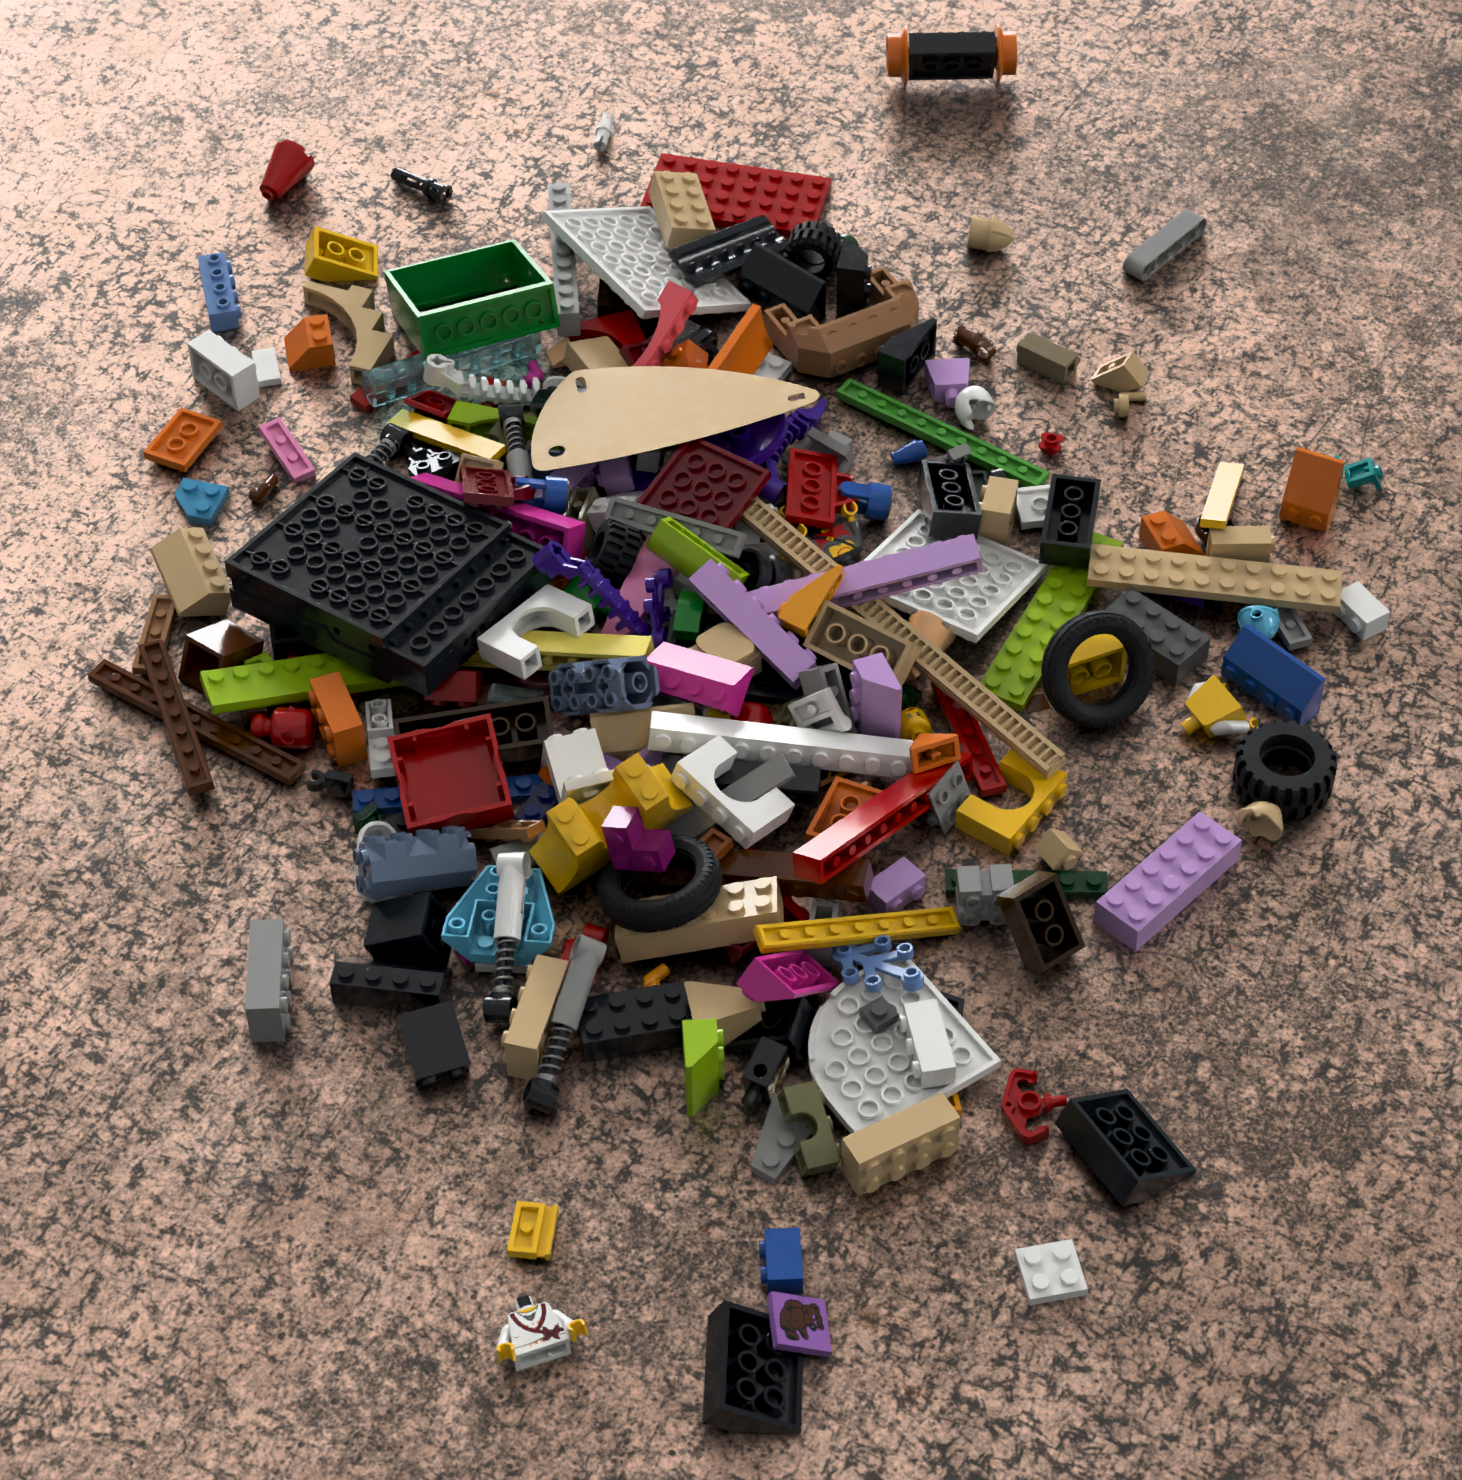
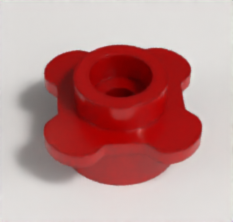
M1048 432L1041 434L1042 440L1038 443V447L1045 454L1054 455L1061 451V442L1064 441L1062 435Z

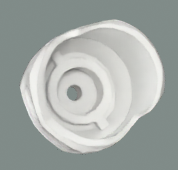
M969 386L963 389L955 400L956 416L963 427L970 430L974 429L972 419H987L995 411V403L992 397L980 386Z

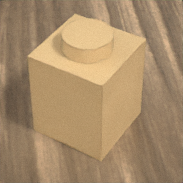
M1051 828L1047 830L1034 847L1035 851L1052 869L1059 871H1069L1072 869L1083 853L1064 831Z

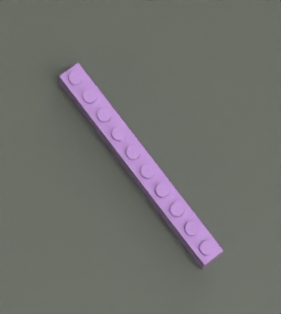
M974 533L960 535L954 539L942 542L937 541L931 545L910 548L904 552L886 554L880 558L869 561L864 560L857 564L843 567L845 577L830 602L845 608L983 572L982 562ZM826 572L813 573L803 578L786 580L783 583L772 586H762L759 589L745 593L750 598L755 596L764 605L763 610L768 615L772 613L778 618V610L783 602L787 603L792 594Z

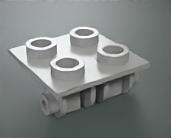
M956 761L928 793L933 810L927 814L926 821L932 827L935 825L940 826L944 835L955 824L956 810L971 794L959 761Z

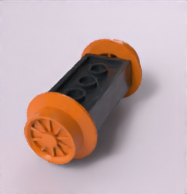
M995 23L994 31L917 32L909 33V40L907 25H903L900 33L887 34L886 36L887 77H900L904 86H907V82L910 80L993 79V76L995 84H999L1002 75H1016V32H1002L999 23Z

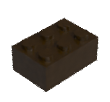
M1037 871L996 895L1025 969L1044 972L1086 947L1056 873Z

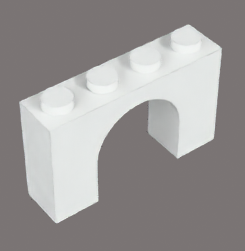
M547 584L477 638L481 659L525 680L542 667V661L538 646L521 638V636L529 630L536 628L555 627L575 637H579L595 625L592 605Z
M718 735L678 761L670 780L730 834L735 841L747 849L787 822L795 804L777 787L751 802L736 801L723 794L717 787L715 779L731 769L738 752Z

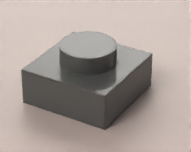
M883 996L859 1009V1016L875 1034L899 1021V1014Z

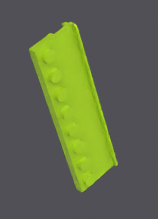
M327 653L200 671V681L206 698L210 702L212 715L309 700L307 691L311 690L309 680L336 671L340 672L349 694L405 686L395 680L387 684Z

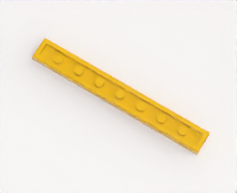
M951 906L755 925L753 933L762 954L873 943L874 939L880 935L889 936L891 941L958 934L961 927Z

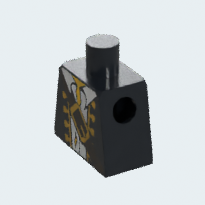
M762 1036L742 1076L745 1094L741 1099V1103L744 1106L755 1110L760 1101L770 1104L773 1094H778L792 1071L787 1046Z

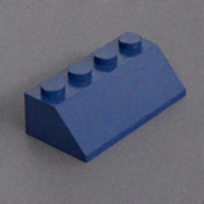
M1245 624L1223 657L1221 674L1241 687L1247 694L1262 702L1267 708L1283 717L1285 721H1297L1298 725L1303 726V724H1306L1319 713L1326 678L1256 629Z

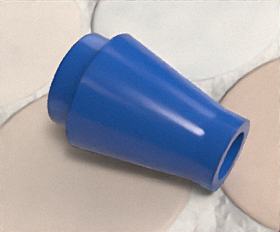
M914 439L890 453L894 466L921 462V460L928 457L922 439L918 441Z

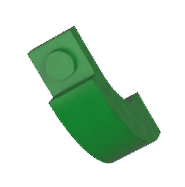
M682 590L680 593L673 625L674 640L696 642L697 637L701 634L704 615L709 613L708 604L695 591Z

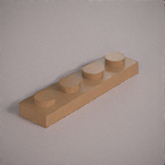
M153 594L139 645L163 639L165 647H167L177 613L170 595ZM137 648L132 665L133 674L147 675L139 648Z

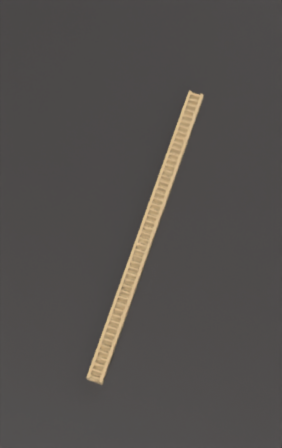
M757 496L739 519L798 570L804 571L803 574L806 576L829 571L838 565ZM876 599L845 607L846 610L854 612V614L922 647L913 667L1046 779L1053 776L1067 763L1064 758L1066 755L1063 751L882 600Z

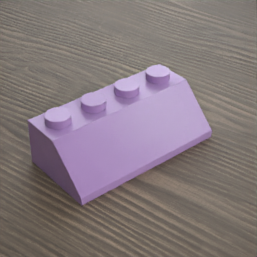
M881 652L853 660L852 672H850L852 690H849L851 707L849 709L856 734L900 739L902 687L886 658Z

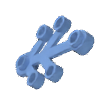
M880 935L874 939V943L858 947L854 945L837 946L832 951V960L838 967L843 968L842 978L843 982L847 985L856 984L860 980L858 969L854 967L855 964L863 966L866 977L864 979L865 989L870 993H875L882 989L881 978L876 975V971L901 979L903 989L909 992L918 991L925 985L923 972L918 967L909 966L903 969L889 964V962L912 959L914 957V950L911 943H901L897 946L896 951L888 952L892 948L891 939L887 935ZM875 952L883 953V954L873 955V956H869V957H868V956H865V955H867V954H871V953H875Z

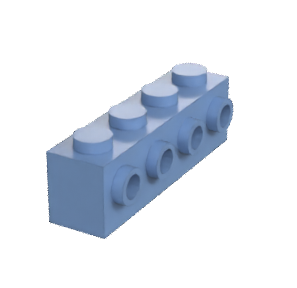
M224 252L197 256L211 331L217 332L239 328L238 318H242L240 304L235 305L239 303L237 290H232L236 289L234 275H230L233 274L231 260L226 261Z

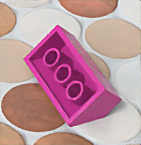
M663 642L647 657L649 659L646 660L647 663L654 665L658 669L660 685L658 694L687 703L694 702V705L734 717L739 716L755 669L754 667Z
M803 949L755 957L736 984L742 989V993L746 998L751 1001L762 1002L794 999L834 990L841 983Z

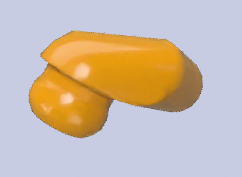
M661 963L646 974L642 980L643 987L660 985V981L670 975L668 967Z

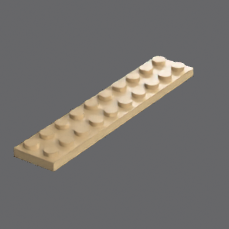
M1092 544L1087 586L1119 590L1133 588L1138 592L1339 614L1341 607L1342 571Z

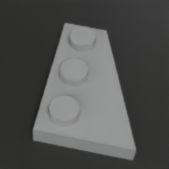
M776 1093L773 1094L751 1164L752 1173L773 1185L777 1184L796 1159L794 1149L798 1143L811 1139V1131L806 1124L798 1121L785 1123L777 1098L778 1094Z

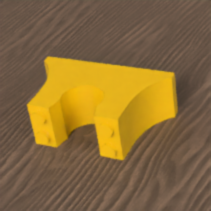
M637 752L615 767L612 773L614 777L612 782L592 799L577 805L575 800L569 797L546 812L548 819L547 828L539 841L529 850V854L558 896H561L605 867L611 859L601 826L613 806L638 807L644 828L659 830L693 809V804L685 793L670 780L671 773L663 763L648 767Z

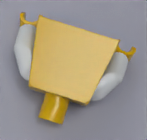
M1213 675L1207 681L1193 685L1185 702L1190 717L1182 721L1180 726L1188 736L1201 728L1209 738L1226 734H1247L1252 728L1257 727L1259 721L1257 718H1251L1249 722L1245 721L1247 718L1243 708L1226 689L1227 683L1222 684L1220 678Z

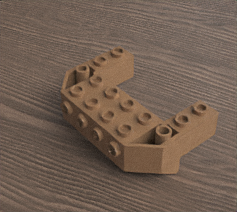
M883 266L872 270L871 279L868 280V283L871 284V294L867 299L871 301L873 305L871 307L820 325L812 315L797 319L786 304L782 303L764 310V325L772 342L786 359L792 362V366L797 372L832 378L879 360L877 352L881 345H885L890 337L918 325L919 301L910 280L905 279L898 282Z

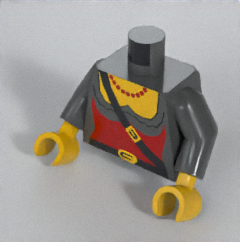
M855 502L851 503V513L846 510L845 504L841 509V514L844 518L848 519V523L842 520L834 524L833 530L824 528L806 537L843 567L860 562V553L863 551L862 531L859 521L855 520L854 516L858 510ZM799 524L797 530L806 536V527L803 524Z

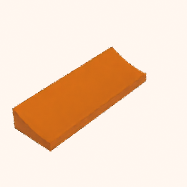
M756 304L750 306L707 369L754 375L774 346L763 322L761 306Z

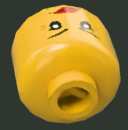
M910 707L901 711L900 739L913 740L914 742L920 733H931V723L921 709Z

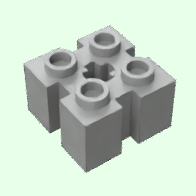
M1011 864L989 865V869L979 870V866H957V887H955L954 902L956 917L960 926L979 925L980 921L989 920L990 924L994 925L1007 924L996 895L1014 886Z

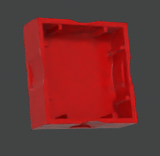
M491 713L454 721L439 728L420 729L387 737L408 833H413V836H416V830L432 829L442 832L441 827L456 825L469 830L515 819Z

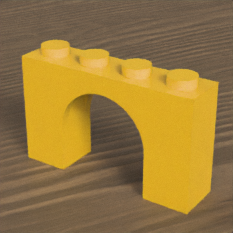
M1012 749L1000 760L999 769L1005 782L1026 793L1030 798V802L1017 809H1001L970 794L956 810L955 828L1007 856L1015 848L1019 849L1022 846L1025 836L1030 831H1035L1040 819L1051 812L1058 798L1062 799L1068 790V785L1066 784L1067 773L1059 769L1053 776L1046 779Z

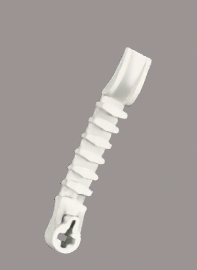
M431 354L427 357L423 380L427 384L448 387L455 393L456 398L466 397L468 400L478 399L481 402L491 401L494 404L522 402V407L530 405L540 388V382L537 377H533L532 389H527L525 380H520L519 388H514L511 380H507L506 387L501 386L499 379H494V385H488L486 377L481 378V383H476L473 374H469L468 381H463L462 372L454 369V360L447 359L441 354ZM551 376L543 382L542 389H547L549 386L558 387L566 377ZM575 380L576 385L583 387L580 381Z

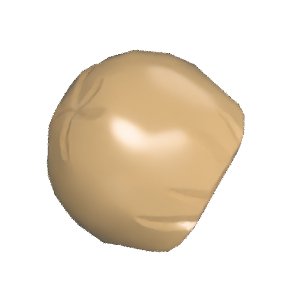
M1258 801L1246 808L1235 811V821L1238 825L1247 827L1252 837L1262 836L1272 842L1281 838L1283 833V817L1281 809L1277 805L1267 801Z

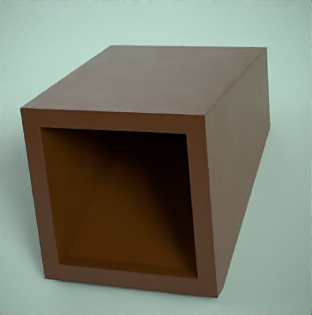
M227 619L189 633L185 638L178 679L205 694L200 681V671L244 665L245 660L262 654L264 640Z

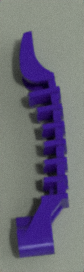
M821 398L812 408H797L794 413L791 412L787 417L788 430L783 444L774 455L758 465L769 470L771 473V478L758 495L773 504L778 500L787 484L779 479L776 466L789 445H792L796 440L801 441L811 427L817 428L826 408L827 401Z
M550 541L533 556L532 560L535 567L541 573L547 574L551 579H554L559 574L566 576L568 580L579 575L581 580L578 583V587L582 589L589 585L592 588L588 593L589 598L599 595L602 598L598 604L599 608L602 609L606 606L611 608L607 617L612 619L618 616L621 619L615 626L617 631L627 627L630 631L624 635L649 636V634H652L647 628V622H643L639 617L638 611H634L630 607V602L628 600L625 601L620 595L619 589L615 590L610 584L611 581L608 578L605 579L600 574L601 571L598 568L595 569L590 564L589 558L582 560L571 557L562 545L556 541Z

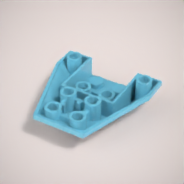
M486 865L446 916L441 939L470 962L494 963L497 960L495 953L498 951V948L493 940L499 883L496 865ZM531 868V875L529 879H526L521 943L515 945L517 952L514 953L516 961L513 962V965L525 966L534 960L537 954L541 955L552 946L555 922L540 868Z

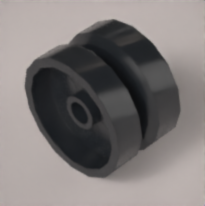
M750 547L743 549L740 558H734L732 561L750 574L744 583L747 589L746 592L789 580L787 563L780 557L767 554L758 549Z

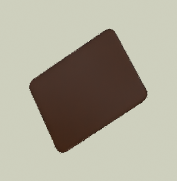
M1038 694L1031 697L1025 708L1028 713L1048 709L1050 705L1044 694Z

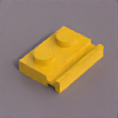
M516 1201L507 1247V1257L537 1260L538 1257L545 1258V1261H550L559 1205L554 1204V1207L546 1206V1203Z

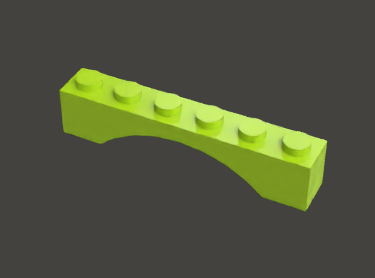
M457 400L447 418V423L464 431L488 437L489 431L499 419L498 408ZM524 414L525 437L532 440L538 417ZM555 446L551 448L554 450L565 451V448L562 446Z

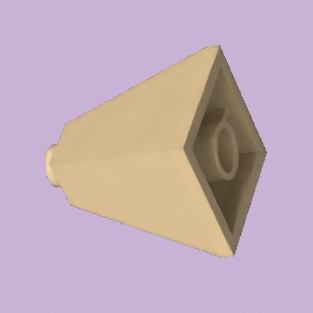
M693 981L684 982L692 1019L716 1018L717 1029H723L724 1046L762 1021L761 1013L766 1012L764 1001L755 1002L749 1000L743 995L740 987Z

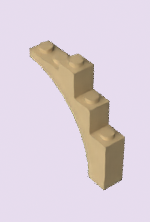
M306 281L303 285L305 304L320 308L334 315L353 334L356 340V349L349 364L351 383L365 386L381 375L395 353L393 335L384 333L383 312L373 310L375 308L373 290L352 285L349 290Z

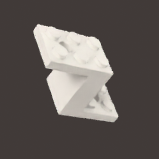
M579 728L573 731L572 734L564 736L562 734H554L549 736L547 740H544L540 768L548 766L558 804L569 797L574 799L577 805L582 804L602 792L614 779L612 776L614 769L609 770L606 766L595 728L589 730L588 728Z

